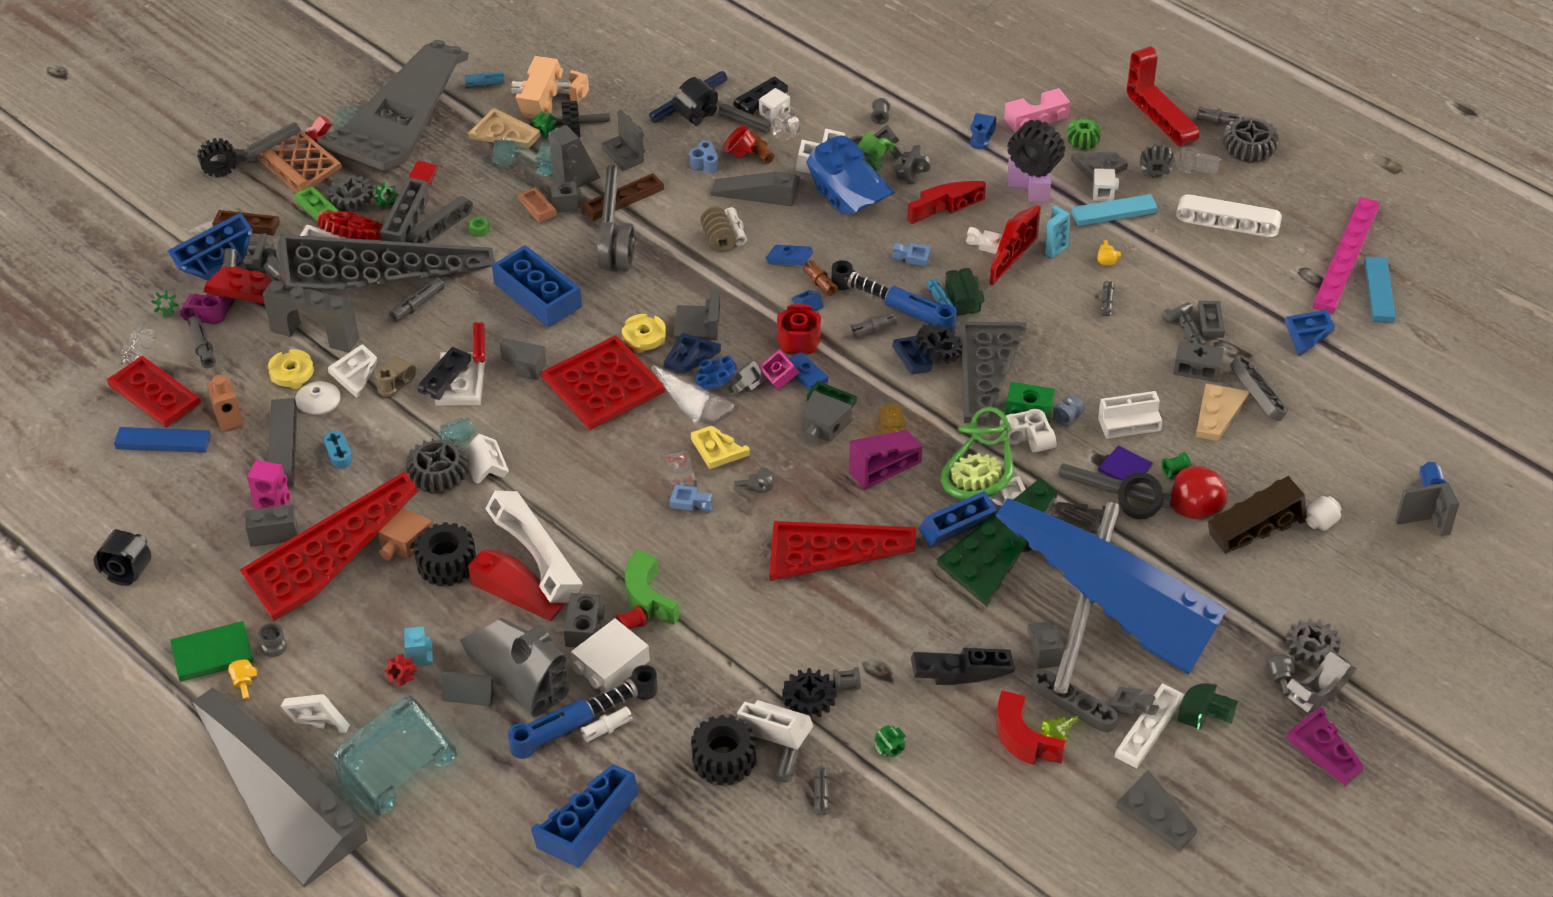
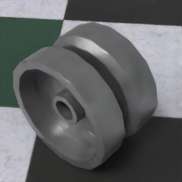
M602 222L598 238L599 268L611 269L616 261L618 269L631 270L635 250L634 224L621 223L617 231L614 222Z

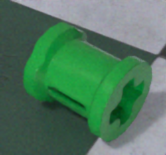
M1185 452L1180 453L1178 457L1164 458L1161 462L1162 470L1167 478H1173L1174 474H1178L1182 469L1192 466L1191 460Z

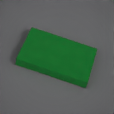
M244 621L170 639L180 682L228 670L229 665L236 660L247 659L250 663H254Z

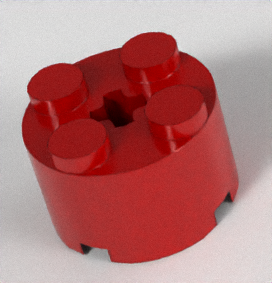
M792 304L787 306V310L779 312L777 316V341L784 353L798 354L802 352L812 354L816 351V347L821 341V315L818 311L817 313L813 311L811 306Z

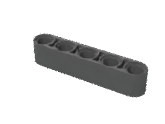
M295 398L271 400L268 462L283 466L284 474L287 476V485H294L297 430V405Z

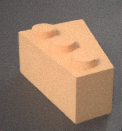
M534 57L527 71L529 78L521 84V87H524L521 94L517 93L515 97L524 118H534L541 111L551 113L552 99L556 96L558 89L557 82L558 79L562 78L563 73L558 59Z

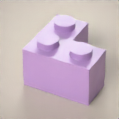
M1009 155L1007 187L1028 188V202H1049L1051 172L1044 177L1028 176V173L1025 172L1024 174L1020 168L1015 166V163L1010 159L1011 155Z

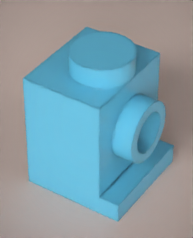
M424 626L404 628L406 658H413L412 662L414 665L433 664L432 641L430 636H426Z

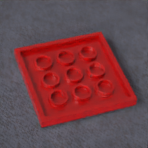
M617 335L541 371L542 379L589 430L665 393V385Z

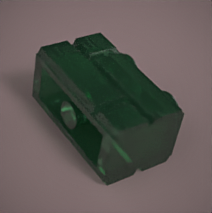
M970 268L960 269L959 271H947L945 287L953 306L956 308V315L979 313L981 311V303H984V293L982 290H978V277L973 276Z

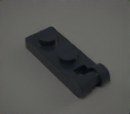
M774 76L737 97L733 105L735 108L753 115L755 110L759 109V99L775 88L786 93L788 92V85Z
M451 347L419 383L418 392L424 395L430 394L431 398L440 400L448 386L470 363L471 354Z

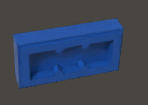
M775 245L766 256V260L769 264L804 266L813 254V250L810 246Z
M802 352L789 358L790 362L799 371L795 378L809 391L817 381L824 384L828 383L829 377Z

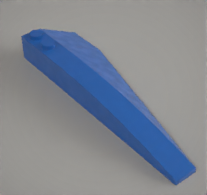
M1009 498L1006 499L996 514V517L1018 537L1023 536L1029 542L1028 546L1035 552L1037 550L1040 551L1047 558L1046 562L1053 568L1058 567L1064 573L1063 577L1090 599L1091 602H1097L1102 606L1103 612L1109 618L1114 617L1123 625L1122 629L1130 635L1132 633L1140 640L1139 644L1144 649L1184 673L1190 674L1227 608L1146 561L1098 536Z

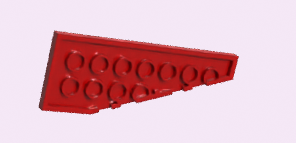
M404 471L239 570L273 621H276L316 597L418 492V489Z

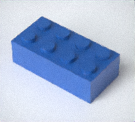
M526 245L492 264L494 284L548 328L582 307L580 287Z

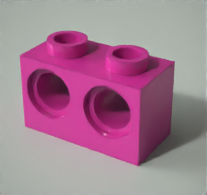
M255 460L247 475L254 508L261 509L287 505L291 494L288 491L287 476L284 474L283 466L281 464Z

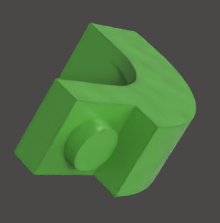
M637 549L629 559L625 569L628 603L633 610L635 606L639 605L648 622L653 616H656L662 621L675 625L680 618L679 603L656 593L649 587L659 574L658 558Z

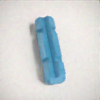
M936 278L929 279L926 287L939 305L945 303L953 305Z

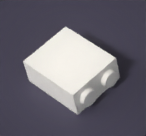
M613 619L571 651V666L578 675L582 674L587 678L592 687L600 689L604 693L609 692L611 687H617L621 682L630 677L636 667L645 665L650 661L649 645L617 619Z

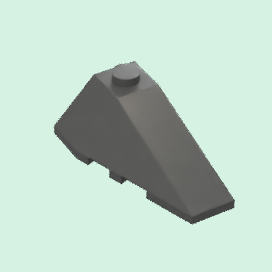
M775 171L715 179L711 196L792 206L800 176Z

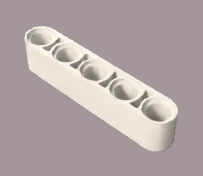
M1188 194L1180 198L1176 212L1177 218L1186 223L1265 237L1276 236L1279 233L1282 220L1281 213L1274 209Z

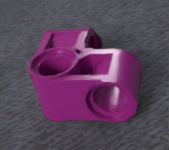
M209 293L206 295L190 294L180 309V316L186 321H189L188 319L193 316H198L201 318L202 323L218 324L225 319L235 298Z

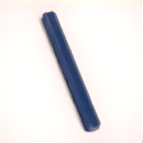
M720 71L704 80V82L714 89L727 81L728 77L724 71ZM673 99L650 112V120L658 122L675 112L676 110L672 106Z

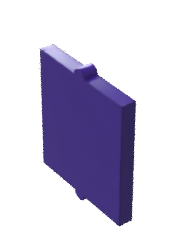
M1118 445L1110 455H1106V460L1098 467V471L1123 481L1133 473H1147L1153 466V463Z

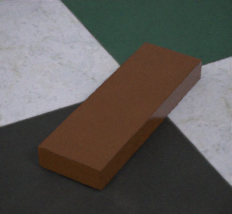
M218 210L212 223L213 227L240 212ZM241 212L252 228L253 234L266 233V235L274 236L280 223L279 216Z

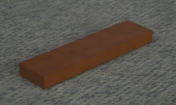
M652 173L617 188L615 211L664 190V184ZM604 195L582 204L583 210L593 221L603 216Z

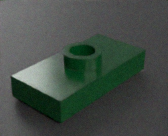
M819 381L815 383L807 394V401H809L813 391L852 405V408L857 402V396Z

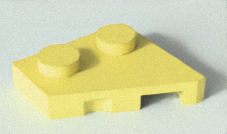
M713 426L691 432V440L709 469L750 456L748 446L744 445L741 447L734 443V438L727 434H722L720 430Z

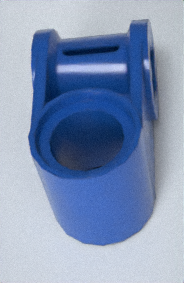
M975 114L971 125L972 137L970 139V145L973 148L982 149L987 147L995 131L996 116Z

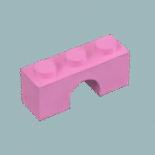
M1060 88L1041 93V103L1037 106L1028 104L1024 98L1005 103L1004 119L1016 133L1029 120H1041L1042 123L1045 121L1049 124L1069 118L1070 101Z

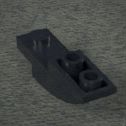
M963 648L961 654L913 652L911 656L914 677L935 679L936 685L981 682L1002 677L1015 671L1011 650Z

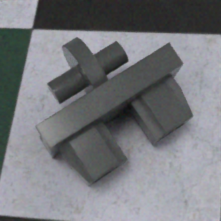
M914 145L911 152H903L901 156L903 164H897L895 168L897 178H906L908 184H914L919 173L928 172L932 165L928 156H921L920 145Z
M266 233L260 234L258 241H249L248 251L250 255L245 256L243 260L247 270L256 269L266 274L263 265L266 263L267 258L271 256L277 257V246L267 243Z

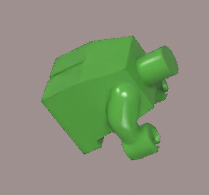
M869 132L865 134L857 145L867 157L868 164L877 171L880 170L879 167H882L878 160L881 156H884L886 149L894 151L893 147L896 148V145L887 138L878 139Z

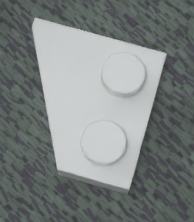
M324 694L285 698L281 705L282 709L296 723L309 724L325 729L327 724L334 725L340 733H346L350 726Z

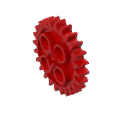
M324 210V212L318 214L317 226H320V229H325V232H331L332 235H339L340 238L346 237V239L380 241V231L383 224L372 220V218H365L364 215L359 216L353 212H341L339 210L337 212Z

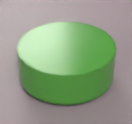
M476 217L468 223L469 233L473 236L481 237L490 231L489 221L486 218Z

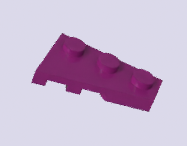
M1320 706L1287 733L1286 739L1346 786L1362 773L1364 766L1348 743L1343 742L1337 733L1338 729L1334 723L1329 722L1325 716L1326 712Z

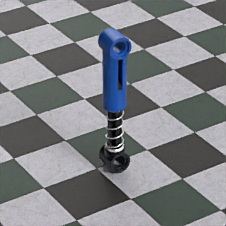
M839 260L833 263L831 280L838 286V290H847L849 288H855L856 291L863 290L865 295L870 293L873 298L879 297L890 308L928 324L932 323L934 326L937 323L942 328L947 326L950 332L955 330L957 311L953 305L947 303L939 305L896 286L888 289L885 287V284L881 286L877 284V281H869L868 277H860V274L853 270L852 264L848 261Z
M640 665L633 670L632 676L626 682H621L617 688L611 687L607 693L601 692L596 698L590 697L589 701L582 698L529 724L518 723L513 725L508 731L511 754L519 759L528 758L533 755L535 748L592 722L593 717H595L594 714L603 711L605 713V709L611 706L615 708V704L621 701L625 703V700L628 698L634 699L637 697L641 700L653 698L658 691L656 670L649 665Z

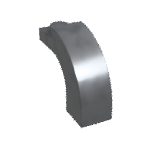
M1330 651L1310 677L1303 681L1291 679L1286 686L1292 691L1288 698L1307 712H1314L1320 706L1326 705L1339 693L1352 677L1357 667L1338 653Z

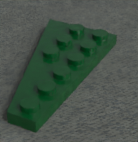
M1039 478L1013 500L1047 513L1057 498V490L1042 478ZM998 512L937 559L939 567L986 607L989 605L994 592L1001 586V581L1006 573L1010 572L1027 545V540L1023 536L1018 537L996 517Z

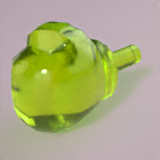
M1075 715L1067 720L1063 716L1047 719L1041 724V732L1043 735L1067 740L1069 738L1067 733L1071 731V724L1079 721V717Z

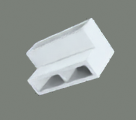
M1156 391L1101 399L1098 420L1106 439L1161 431L1162 419L1158 412L1160 400Z
M759 700L755 704L744 702L737 712L738 718L744 720L745 725H750L755 737L798 750L813 728L810 716Z

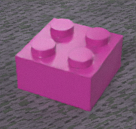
M780 349L759 366L777 390L781 389L799 373Z

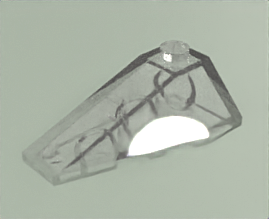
M656 365L651 367L681 410L692 417L691 422L703 427L704 423L714 426L739 408L738 405L708 392L707 389L691 383L670 370Z

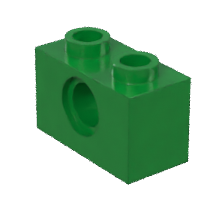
M1010 382L1005 415L1038 409L1044 412L1050 424L1055 389Z

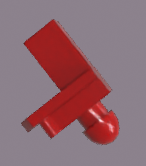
M319 115L312 126L307 127L305 134L317 143V138L326 135L332 124L326 117Z

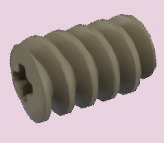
M720 206L707 208L702 213L700 221L710 247L717 252L729 251L735 246L736 238L724 209Z

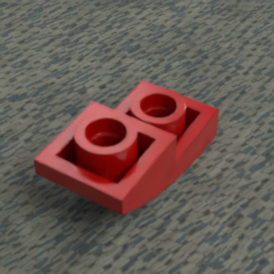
M417 160L409 178L427 181L429 187V184L431 185L438 166Z

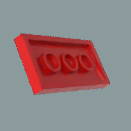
M140 356L107 379L108 385L165 428L201 404L199 396L144 356Z

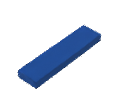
M119 427L114 445L116 449L206 452L211 434L210 430Z

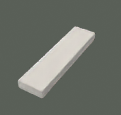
M1162 683L1154 694L1156 699L1152 704L1159 705L1156 715H1148L1142 712L1115 751L1114 757L1138 768L1184 700L1185 694Z

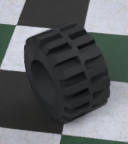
M1029 120L1009 139L1010 141L1007 145L1009 149L1007 151L1011 155V161L1015 163L1017 168L1021 169V172L1024 174L1026 172L1031 177L1034 175L1035 177H1044L1064 157L1065 147L1063 145L1065 143L1060 138L1061 134L1056 132L1055 128L1049 126L1047 122L1044 121L1042 123L1041 120Z
M443 522L442 525L433 524L432 528H425L424 533H420L417 536L418 540L414 542V553L417 570L421 574L422 579L428 580L432 585L438 583V586H444V584L453 586V583L457 582L459 584L463 582V578L468 579L470 577L468 566L476 558L474 538H472L470 531H466L464 526L458 527L457 523L450 525L448 522Z
M719 715V718L712 716L708 718V722L702 721L700 728H695L694 735L691 738L692 763L695 772L698 771L699 776L702 779L706 777L707 782L711 784L714 781L717 782V785H723V783L727 782L728 785H732L735 780L738 782L744 780V775L749 776L751 769H754L756 760L755 734L752 732L750 725H745L744 720L741 718L736 720V717L731 715L729 718H726L725 715ZM720 747H729L734 749L733 751L728 753H718L713 751Z

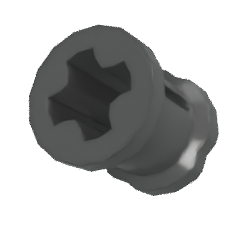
M885 98L874 100L872 103L874 111L871 114V119L876 124H885L889 120L888 111L890 103Z
M858 667L848 671L833 669V680L835 681L837 692L845 688L855 687L856 690L861 689Z

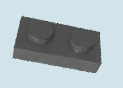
M1198 301L1197 309L1202 337L1224 338L1225 328L1220 301Z

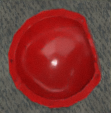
M1191 466L1182 469L1177 474L1172 488L1170 506L1178 514L1190 519L1201 520L1203 517L1213 516L1219 511L1222 512L1227 504L1228 491L1225 482L1215 471L1205 466Z

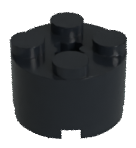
M696 77L686 80L679 87L681 89L679 95L675 94L673 97V108L695 126H698L703 118L708 115L713 116L718 109L716 106L718 93Z
M115 529L99 548L93 561L95 568L100 574L103 571L108 575L107 580L117 585L128 586L134 581L136 582L151 561V551L147 546V539L143 535H134L130 532Z

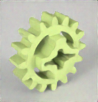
M980 453L973 456L969 454L967 459L961 457L960 462H954V467L951 468L953 484H956L957 488L964 487L966 491L969 489L977 491L979 488L983 490L986 486L991 487L1002 477L1001 462L997 461L996 457L989 458V454L981 456Z

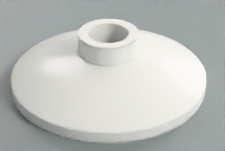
M323 381L312 382L303 386L295 397L297 408L308 415L329 413L338 406L341 399L339 389L335 385Z

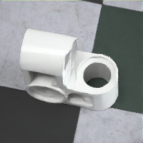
M1031 409L1021 413L1006 415L1008 423H1010V430L1007 434L1009 444L1028 441L1033 453L1056 448L1055 433L1050 427L1043 411Z

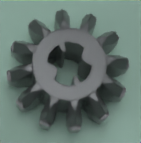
M1163 143L1160 146L1153 144L1152 147L1146 146L1145 151L1141 152L1140 167L1144 170L1145 175L1151 174L1152 178L1155 175L1162 177L1163 174L1169 175L1170 170H1174L1175 154L1171 151L1170 146L1164 147Z

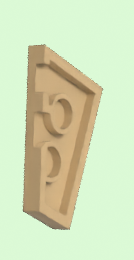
M495 108L468 133L470 139L527 149L541 137L540 130Z
M1205 384L1195 437L1219 441L1229 427L1233 417L1239 413L1243 403L1249 399L1250 392Z

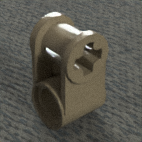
M397 356L391 358L387 364L375 373L376 380L379 382L377 388L379 395L383 397L395 395L403 386L413 380L416 375V366Z

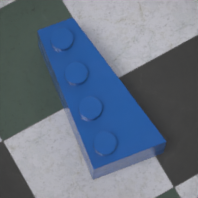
M615 764L608 767L588 783L586 790L579 794L575 793L569 798L567 805L560 810L555 809L548 815V820L541 825L537 823L531 828L536 848L579 868L639 794L634 773Z

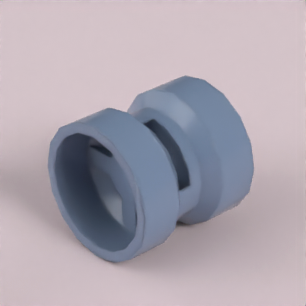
M1068 395L1063 400V403L1058 404L1053 409V415L1060 424L1068 426L1075 420V417H1079L1084 412L1085 407L1077 396Z

